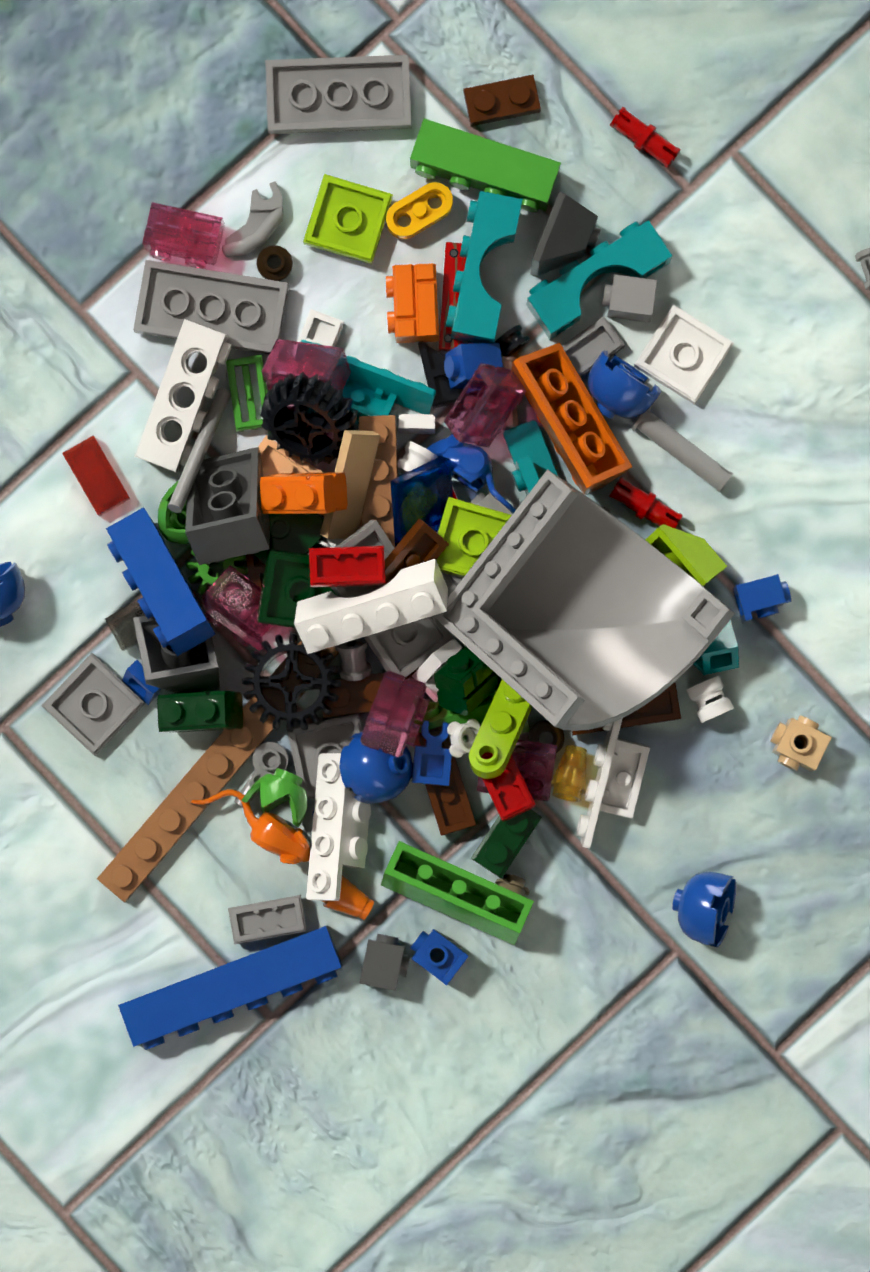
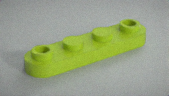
M503 679L499 684L469 752V762L475 775L484 779L498 777L504 772L532 710V706ZM486 752L494 754L490 759L481 758Z

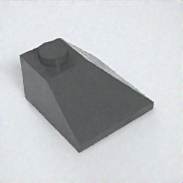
M559 192L533 256L530 274L538 277L582 258L587 247L593 249L601 232L600 228L595 227L598 216L566 194Z
M201 605L200 607L202 608L205 616L207 617L205 605ZM146 616L133 618L147 685L179 694L220 689L219 667L212 637L177 656L170 645L163 648L153 631V628L159 626L154 617L147 619Z

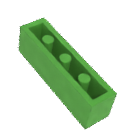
M423 118L410 157V167L414 168L415 173L421 177L435 179L436 176L450 180L449 184L461 190H469L472 187L484 192L523 199L521 209L534 213L538 212V209L547 210L561 162Z
M401 841L398 842L381 882V886L512 945H515L534 903L529 898Z

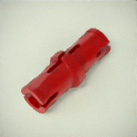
M622 107L618 112L619 115L616 114L610 126L634 142V148L638 151L643 149L662 163L664 167L668 168L681 149L655 132L657 129L652 124L647 126L628 112L625 107Z
M622 476L609 497L616 499L635 511V516L642 520L645 517L657 526L664 524L676 528L677 522L683 516V514L676 512L655 499L656 494L651 491L647 494L626 481Z

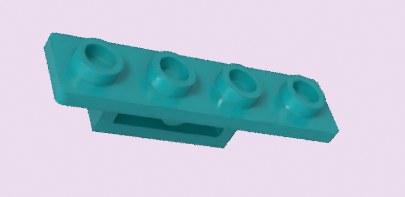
M301 340L298 346L295 364L325 376L324 382L331 379V386L333 388H343V397L352 398V408L358 410L357 421H359V416L390 415L395 404L422 414H430L436 390L427 387L425 384L395 375L387 369H380L361 362L353 356H346L327 349L319 343Z
M536 420L504 431L503 436L516 467V470L512 471V476L519 492L525 491L527 496L547 469L558 476Z

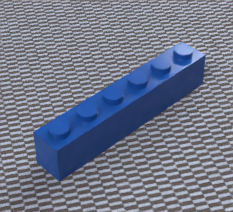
M324 926L122 1003L118 1007L133 1047L143 1044L144 1050L165 1043L163 1036L171 1032L177 1031L179 1037L199 1030L198 1022L212 1018L215 1024L234 1017L232 1011L234 1008L246 1004L249 1011L268 1004V995L281 991L282 997H286L302 991V982L315 978L317 984L336 978L338 977L336 970L343 966L329 928Z

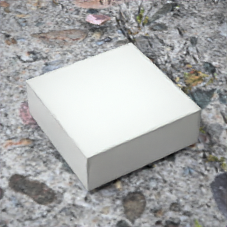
M310 309L298 339V344H300L301 340H307L312 343H319L327 349L334 351L345 323L342 320Z
M429 414L399 415V434H435V416Z

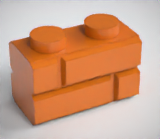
M436 264L392 266L393 276H386L387 298H394V311L387 312L388 333H395L396 343L439 341Z
M344 472L279 473L263 476L260 479L261 509L263 514H327L347 509V484Z

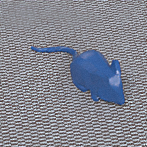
M459 431L455 432L448 438L441 439L426 448L439 457L437 461L445 467L444 471H449L450 476L458 475V481L476 493L487 484L489 492L494 498L502 503L512 514L516 511L495 489L492 475L493 465L489 455L479 446L472 445L466 441L465 434Z

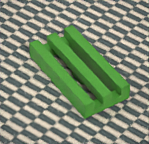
M262 355L226 361L237 432L262 428L263 419L257 420L249 370L250 364L256 365L261 405L263 406L264 398L267 394ZM237 366L242 367L249 421L247 422L242 420L235 367Z

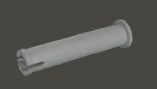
M651 407L639 417L631 428L633 431L637 428L712 485L718 492L721 491L733 475L731 471L729 472L650 412Z

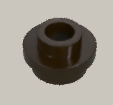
M268 246L257 257V269L264 279L282 281L292 271V257L281 246ZM277 257L281 260V265L275 269L268 266L269 259Z
M542 720L534 724L528 734L530 748L540 756H553L561 750L564 744L563 730L554 727L548 720ZM542 732L552 734L553 742L550 745L540 743L539 736Z

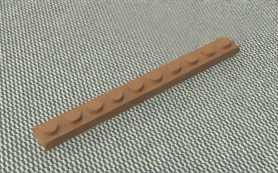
M333 646L323 649L319 656L322 658L327 653H332L335 659L339 652ZM298 654L300 673L304 676L318 678L321 675L318 665L309 657ZM287 657L272 675H278L283 672ZM293 664L288 680L273 682L280 683L282 688L287 686L286 692L291 694L290 702L292 701V692H294L295 686L310 684L304 683L301 678L297 680V674L293 672ZM262 688L263 695L269 705L281 712H285L283 692L277 689ZM306 691L300 694L298 701L306 693ZM257 698L250 699L243 707V728L224 730L98 876L97 880L124 903L127 902L210 805V803L197 805L191 803V801L204 800L221 792L274 730L272 724L275 717L271 716L266 723H262L259 719L265 710L261 708L255 713L250 711V706L257 702Z

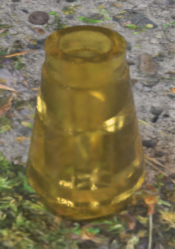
M572 745L565 747V752L550 785L553 788L552 796L566 801H581L582 794L586 793V749Z

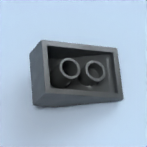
M259 447L203 460L187 498L185 526L186 536L199 565L220 562L246 554H256L270 549L269 514H263L261 509L260 479L264 475Z

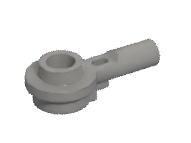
M266 742L255 750L252 756V764L255 771L240 792L245 795L259 778L265 774L274 775L276 768L286 771L288 754L281 745L275 742ZM255 793V794L251 797V799L249 800V803H251V801L253 800V798L255 797V795H256L257 793ZM236 797L234 802L243 808L241 801Z

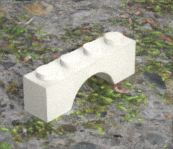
M436 559L401 569L389 583L366 595L343 598L336 596L330 591L298 601L294 625L307 654L447 612L448 587Z

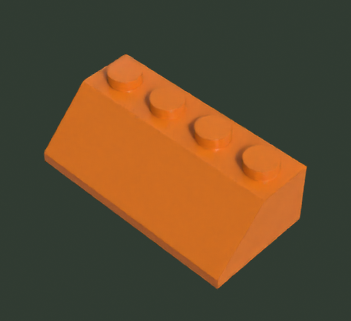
M560 343L524 355L513 361L511 372L518 382L520 390L525 394L536 413L538 421L543 425L553 442L556 452L563 459L572 475L573 481L584 495L605 487L633 467Z

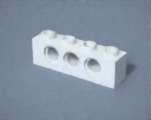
M184 319L134 457L175 472L180 471L182 465H186L193 446L189 445L194 431L200 432L207 415L206 412L202 411L206 397L213 398L219 383V378L214 377L219 363L225 365L232 344L227 343L229 335ZM196 352H201L207 359V366L201 373H194L189 367V359ZM184 386L191 388L195 395L194 402L187 408L179 405L176 399L178 390ZM171 420L178 422L182 427V435L175 442L168 440L164 434V427Z

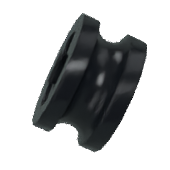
M520 324L505 332L494 342L500 344V347L503 349V357L513 355L530 341L528 335L524 336L521 333L523 328Z

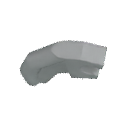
M276 181L269 184L273 192L270 199H262L257 189L252 191L250 214L247 222L225 239V245L222 246V252L225 256H242L261 247L283 221V198Z

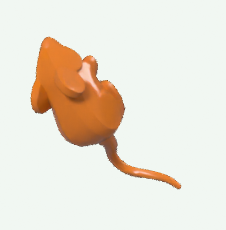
M227 789L204 800H192L191 803L205 805L226 796H234L241 801L244 795L239 791ZM241 801L244 815L252 828L250 833L251 840L270 853L280 856V862L297 864L309 861L311 844L307 837L303 835V830L292 827L282 817L273 813L265 812L259 818H256L249 801L247 803Z

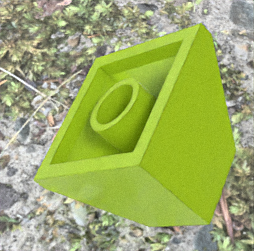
M662 524L645 539L702 586H706L727 567L704 538Z

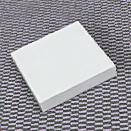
M672 305L634 364V367L695 405L734 342L677 306Z

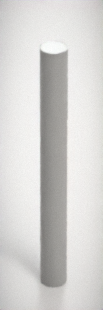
M219 388L215 394L168 504V509L172 512H182L231 396L227 389Z

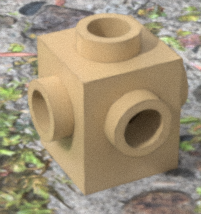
M799 715L798 720L790 718L786 724L779 722L770 742L776 744L772 753L780 756L777 761L778 763L795 771L801 766L812 772L817 769L832 737L818 731V723ZM796 737L802 741L801 749H798L794 744Z

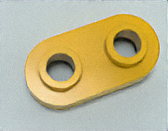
M432 182L394 203L386 215V224L389 232L396 238L410 239L441 221L452 210L453 196L451 191L442 183ZM438 198L442 204L439 208L433 209L428 205L429 200ZM406 216L410 218L411 223L407 227H401L397 223L398 219Z

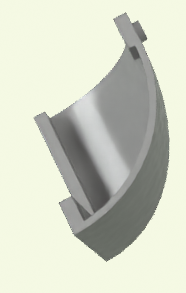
M547 469L450 594L447 612L434 615L433 617L554 727L563 730L581 731L613 723L633 713L660 695L704 653L735 612L640 535Z

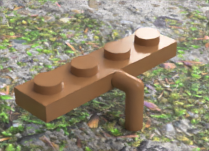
M396 415L359 416V431H374L380 435L362 511V526L370 520H377L395 548L400 542L399 496L414 495L421 497L425 494L426 487L419 481H398Z

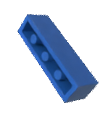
M144 507L106 528L112 539L107 546L116 562L119 563L123 560L128 569L123 571L122 574L132 591L140 590L143 597L137 601L147 619L154 617L159 626L153 628V631L163 648L170 645L175 654L179 656L216 635L157 527Z

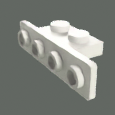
M623 718L602 727L603 730L608 732L605 744H598L594 765L599 766L596 780L590 779L587 785L585 801L590 802L587 816L580 815L576 830V836L581 837L580 842L584 848L590 849L599 811L633 819L650 747L618 739Z
M321 753L318 757L306 893L308 900L339 901L343 866L365 868L371 807L370 804L357 801L354 798L357 795L349 791V788H346L342 782L339 767L341 753Z

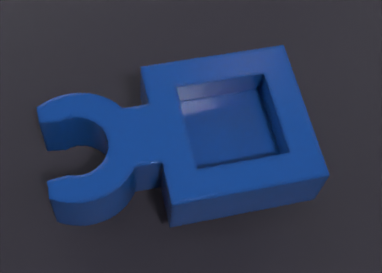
M423 720L421 734L426 739L425 746L415 745L412 783L449 786L452 755L449 752V748H442V742L449 735L447 732L449 724L447 722H442L441 733L433 736L428 731L429 721Z

